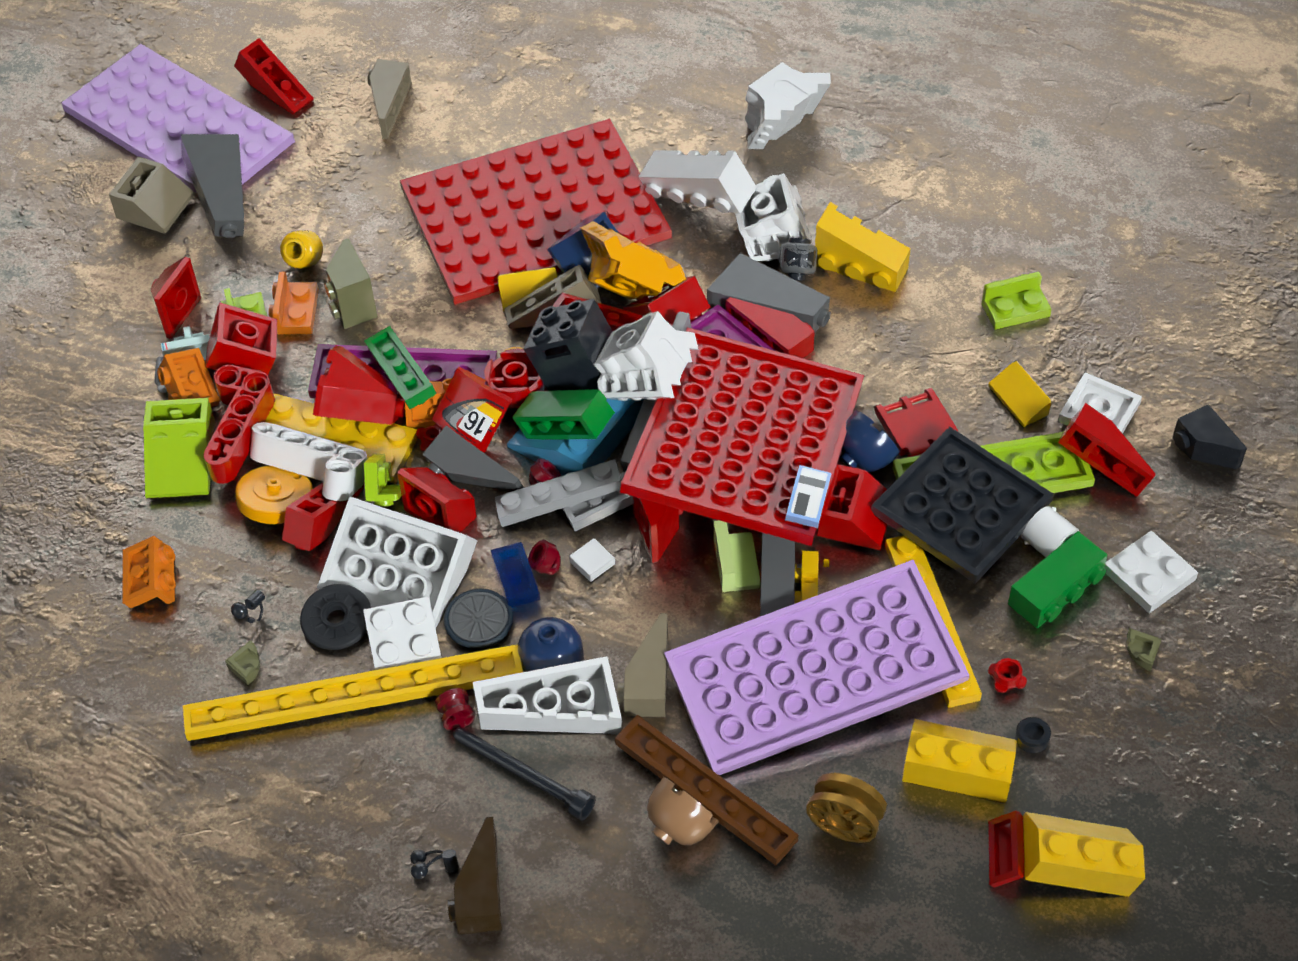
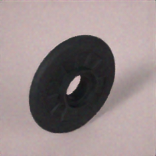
M346 584L325 586L314 592L303 605L300 615L301 629L305 637L317 647L327 650L347 648L358 642L366 634L367 626L363 610L371 608V604L365 594L353 586ZM334 610H341L345 613L344 619L339 623L327 621L328 615Z

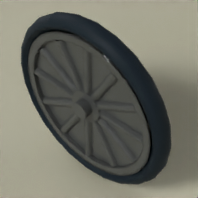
M472 589L461 593L449 603L444 615V627L451 639L459 645L475 649L486 648L501 641L508 634L513 623V610L510 603L504 596L489 589Z

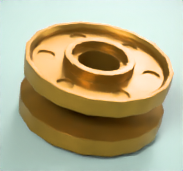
M828 773L819 777L815 784V794L809 798L806 806V813L810 820L823 831L845 841L862 843L874 839L879 828L878 821L883 819L887 808L883 795L863 780L847 774Z

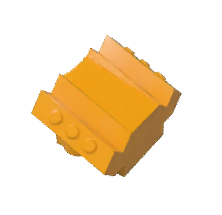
M594 221L581 227L592 253L591 271L588 281L631 300L643 299L644 296H657L662 291L663 283L675 286L687 280L681 265L659 251L653 250L641 242L634 243L616 231L606 229Z

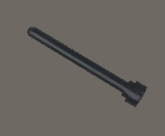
M458 727L453 731L455 740L565 803L569 814L579 820H585L593 810L596 796L588 791L566 788L464 728Z

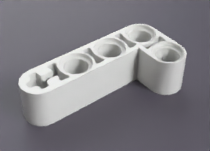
M261 422L256 423L252 427L250 458L254 461L323 481L322 494L325 498L333 501L347 500L363 486L364 462L367 460L365 451L273 423Z

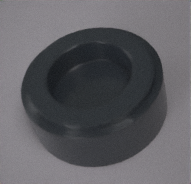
M1028 717L1021 720L1017 725L1015 733L1017 745L1029 753H1039L1047 748L1051 738L1049 725L1036 717Z

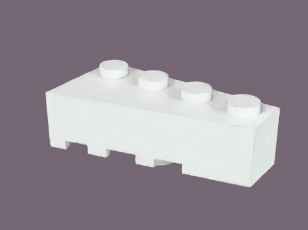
M655 150L639 175V179L646 187L645 191L652 194L655 198L664 197L677 203L687 202L700 208H714L723 213L741 214L756 189L755 183L736 151H727L726 155H721L719 151H709L707 155H701L698 151H689L688 155H684L681 151Z
M608 656L473 682L481 729L619 734L621 732L622 718Z

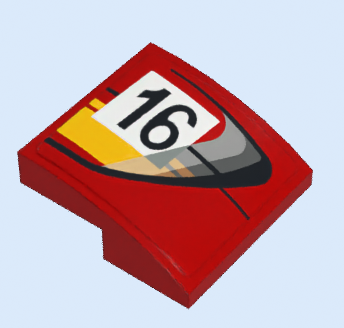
M458 366L432 420L442 429L448 426L485 454L512 398L485 385V379Z

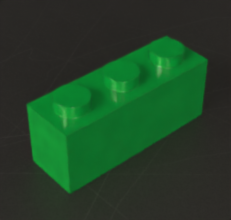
M600 389L531 392L512 418L527 439H597L615 412Z
M1077 531L1011 586L1008 605L1037 629L1046 621L1052 622L1058 617L1062 607L1068 602H1076L1088 585L1091 583L1095 585L1104 577L1108 554Z

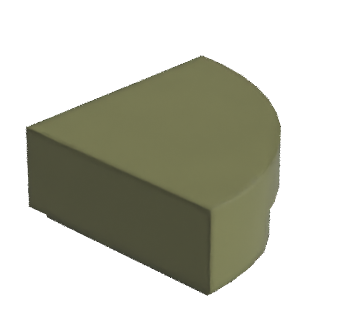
M1129 628L1126 637L1128 653L1139 666L1151 671L1162 639Z
M251 640L225 660L227 667L247 686L254 681L260 669L259 654Z

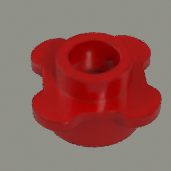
M437 424L426 428L421 427L416 431V437L421 440L420 448L423 452L426 451L443 430Z
M1004 658L997 663H992L988 668L989 675L993 676L995 680L994 688L1000 693H1005L1010 688L1017 687L1022 689L1026 686L1027 679L1025 676H1022V666L1015 659ZM1007 674V675H1010L1011 677L1006 678L1004 675Z

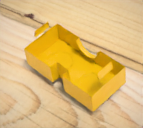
M802 551L801 564H795L794 583H801V591H794V604L818 595L819 551ZM824 559L823 567H829L830 560Z

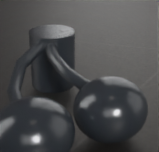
M255 590L245 600V604L241 602L234 603L231 607L232 615L235 618L243 619L247 616L248 609L255 610L260 605V615L257 621H260L264 611L262 601L265 599L264 593L260 590ZM249 617L247 621L249 623H254L255 619L253 617Z
M422 849L414 850L410 855V860L413 863L411 868L412 876L415 879L424 878L428 873V867L440 858H443L447 872L457 871L459 863L456 851L453 849L446 851L430 850L428 852ZM441 853V855L433 858L427 864L425 863L427 855Z

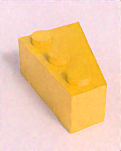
M830 202L816 225L815 246L818 250L817 266L879 288L896 292L908 270L910 248L880 230L877 233L872 232L860 225L861 219L856 216L852 219L836 211L838 206Z

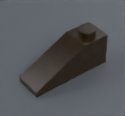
M493 816L485 818L454 884V899L448 900L449 921H456L458 934L502 930L497 839Z

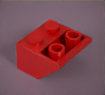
M837 464L820 517L817 536L880 550L888 524L874 515L871 511V506L887 489L866 470Z

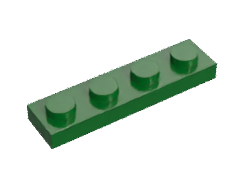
M391 326L364 340L367 348L409 409L425 403L429 398L437 394L431 382Z

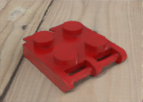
M932 388L925 389L924 393L910 398L907 396L900 397L898 402L882 406V404L874 406L876 416L888 436L899 449L900 456L914 457L922 455L949 426L958 431ZM927 399V401L912 405V403ZM902 407L900 410L887 414L888 411Z

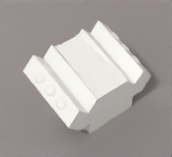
M782 62L749 85L746 94L748 111L745 121L747 122V127L753 132L747 138V149H764L768 140H777L799 124L805 114H812L831 84L830 73H802Z
M784 173L769 176L763 182L756 184V189L742 213H735L739 231L744 238L748 254L755 261L779 259L780 246L783 243H787L788 238L812 239L807 228L805 212L800 202L801 197L797 187L790 184Z
M658 311L646 314L631 324L628 323L611 333L594 363L601 373L597 381L598 389H600L606 399L627 401L628 399L640 401L642 399L674 398L672 386L681 385V374L686 365L692 362L690 350H698L695 333L675 330Z

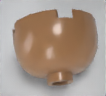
M663 777L652 791L647 804L648 818L656 826L652 833L667 845L672 840L682 845H693L703 840L718 823V819L714 818L710 811L684 790H679L678 792L673 787L675 784Z

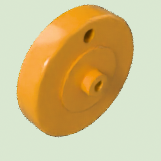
M270 465L259 467L249 471L238 481L235 489L236 504L240 512L251 520L266 524H281L285 521L286 507L313 489L312 483L304 475Z

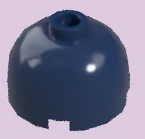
M857 410L846 420L847 433L841 450L843 454L840 456V459L848 467H858L867 472L884 469L899 455V449L883 430L879 432L872 426L873 420Z
M555 617L540 618L532 622L520 636L518 652L524 672L584 661L581 636L573 625L563 619Z

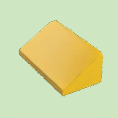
M551 267L499 275L498 285L503 311H505L506 307L557 278L556 269Z
M1017 361L1011 363L989 382L988 386L1023 427L1049 415L1051 407L1050 398Z

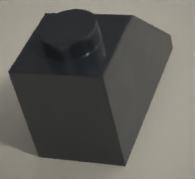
M1209 404L1177 419L1172 438L1176 446L1183 450L1190 459L1232 469L1241 467L1247 447Z

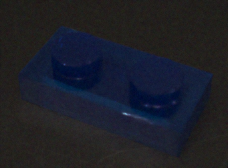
M522 542L491 550L492 560L508 606L513 608L540 600V592Z

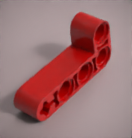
M234 365L222 366L214 373V381L220 400L229 406L204 451V460L210 477L219 484L229 483L235 479L250 451L253 425L265 422L275 403L270 379L266 373Z

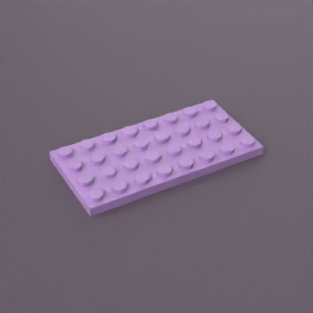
M139 44L62 102L65 112L134 155L164 164L194 192H196V189L181 155V134H239L242 184L295 142L291 132L142 44Z
M914 560L664 652L666 662L710 768L718 775L725 774L968 681L970 676Z

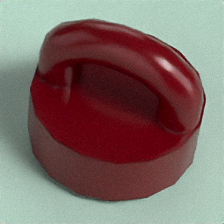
M539 458L530 467L529 482L532 486L538 482L560 477L561 474L551 462Z
M546 540L538 541L529 553V567L541 574L546 573L548 575H554L559 571L561 557L556 545Z

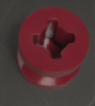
M461 688L450 689L437 697L435 705L438 712L443 714L441 720L445 729L465 728L474 721L476 715L473 707L468 705L469 696L466 690Z

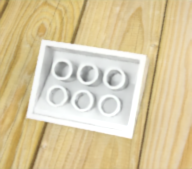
M349 497L317 588L321 589L333 584L353 586L365 594L371 607L429 596L436 628L467 572L477 540L465 534Z

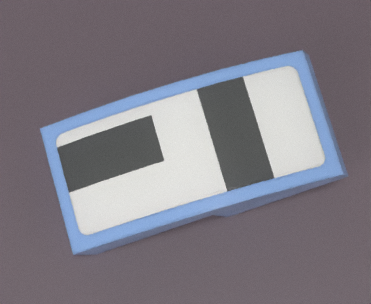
M799 465L785 520L818 528L831 473Z

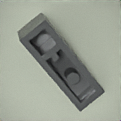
M448 426L443 428L422 454L429 463L426 466L436 474L441 473L452 481L509 491L524 488L516 476Z

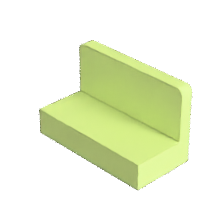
M714 521V545L722 592L760 588L761 581L752 533L729 534L727 522Z

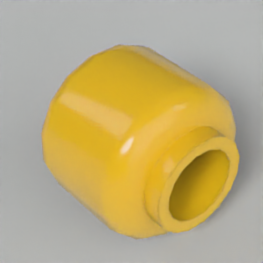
M310 230L293 231L283 238L280 245V253L283 260L293 268H307L317 264L321 259L323 244L320 237Z

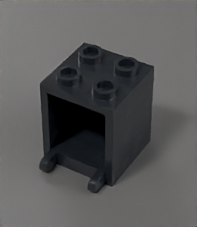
M595 299L576 300L568 305L550 306L541 310L523 349L548 391L598 390L597 381L601 373L594 363L613 331Z

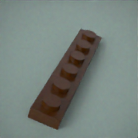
M639 715L615 737V745L660 779L665 777L675 784L673 787L678 792L679 790H684L710 811L721 825L774 865H777L798 842L799 834Z

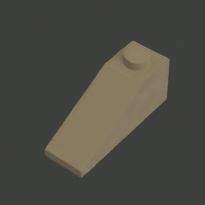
M377 59L374 68L368 72L367 82L371 86L382 138L388 139L412 82L409 63Z
M577 265L506 307L504 310L507 325L510 329L534 326L541 310L552 306L562 292L587 300L595 299L597 303H601L598 289L594 283L588 281L589 277L581 266Z
M660 613L627 665L624 683H618L617 700L618 703H624V714L626 717H636L637 715L640 717H665L667 662L664 652H667L668 643L667 613Z

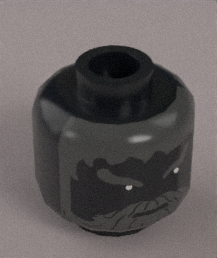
M788 238V242L780 246V272L788 274V277L796 281H805L806 275H812L816 272L817 247L811 244L810 239Z

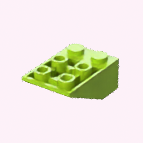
M208 398L146 401L143 424L146 498L209 495L210 474L204 460V451L214 434L215 419Z

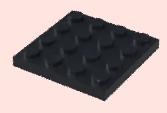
M949 426L872 504L871 511L876 517L976 584L1024 532L1030 519L1040 509L1052 502L1054 494Z

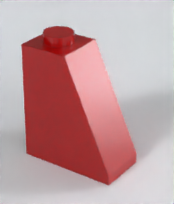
M336 345L329 350L326 363L331 364V366L326 368L324 374L320 376L313 409L314 416L393 425L398 420V417H403L405 402L390 380L342 346Z

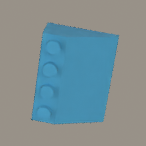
M607 399L615 413L597 439H527L521 429H519L507 443V447L535 462L539 458L548 460L559 470L562 476L604 463L634 427L644 399L640 401L628 399L627 401Z

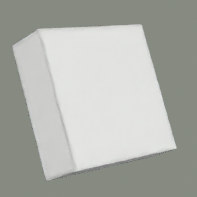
M594 538L569 556L570 563L590 582L615 565V557Z

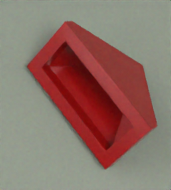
M1015 810L988 820L989 883L992 887H997L1025 876L1023 816L1019 811Z

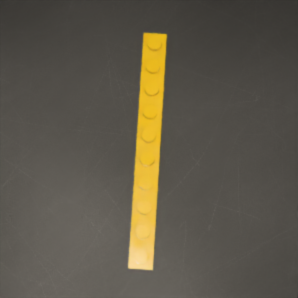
M518 644L183 705L185 736L187 741L436 696L455 688L464 690L474 689L473 682L523 673Z

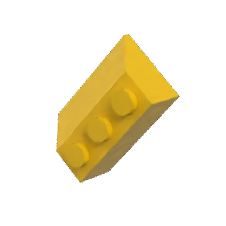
M915 719L911 730L902 781L1006 803L1013 773L1017 740Z
M1029 812L1024 813L1025 880L1129 897L1145 880L1143 845L1128 829Z

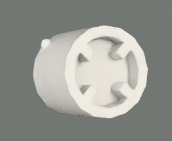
M1050 506L1040 509L1030 519L1022 534V538L1025 540L1024 544H1030L1045 557L1079 531L1078 528L1056 512V507L1051 508Z

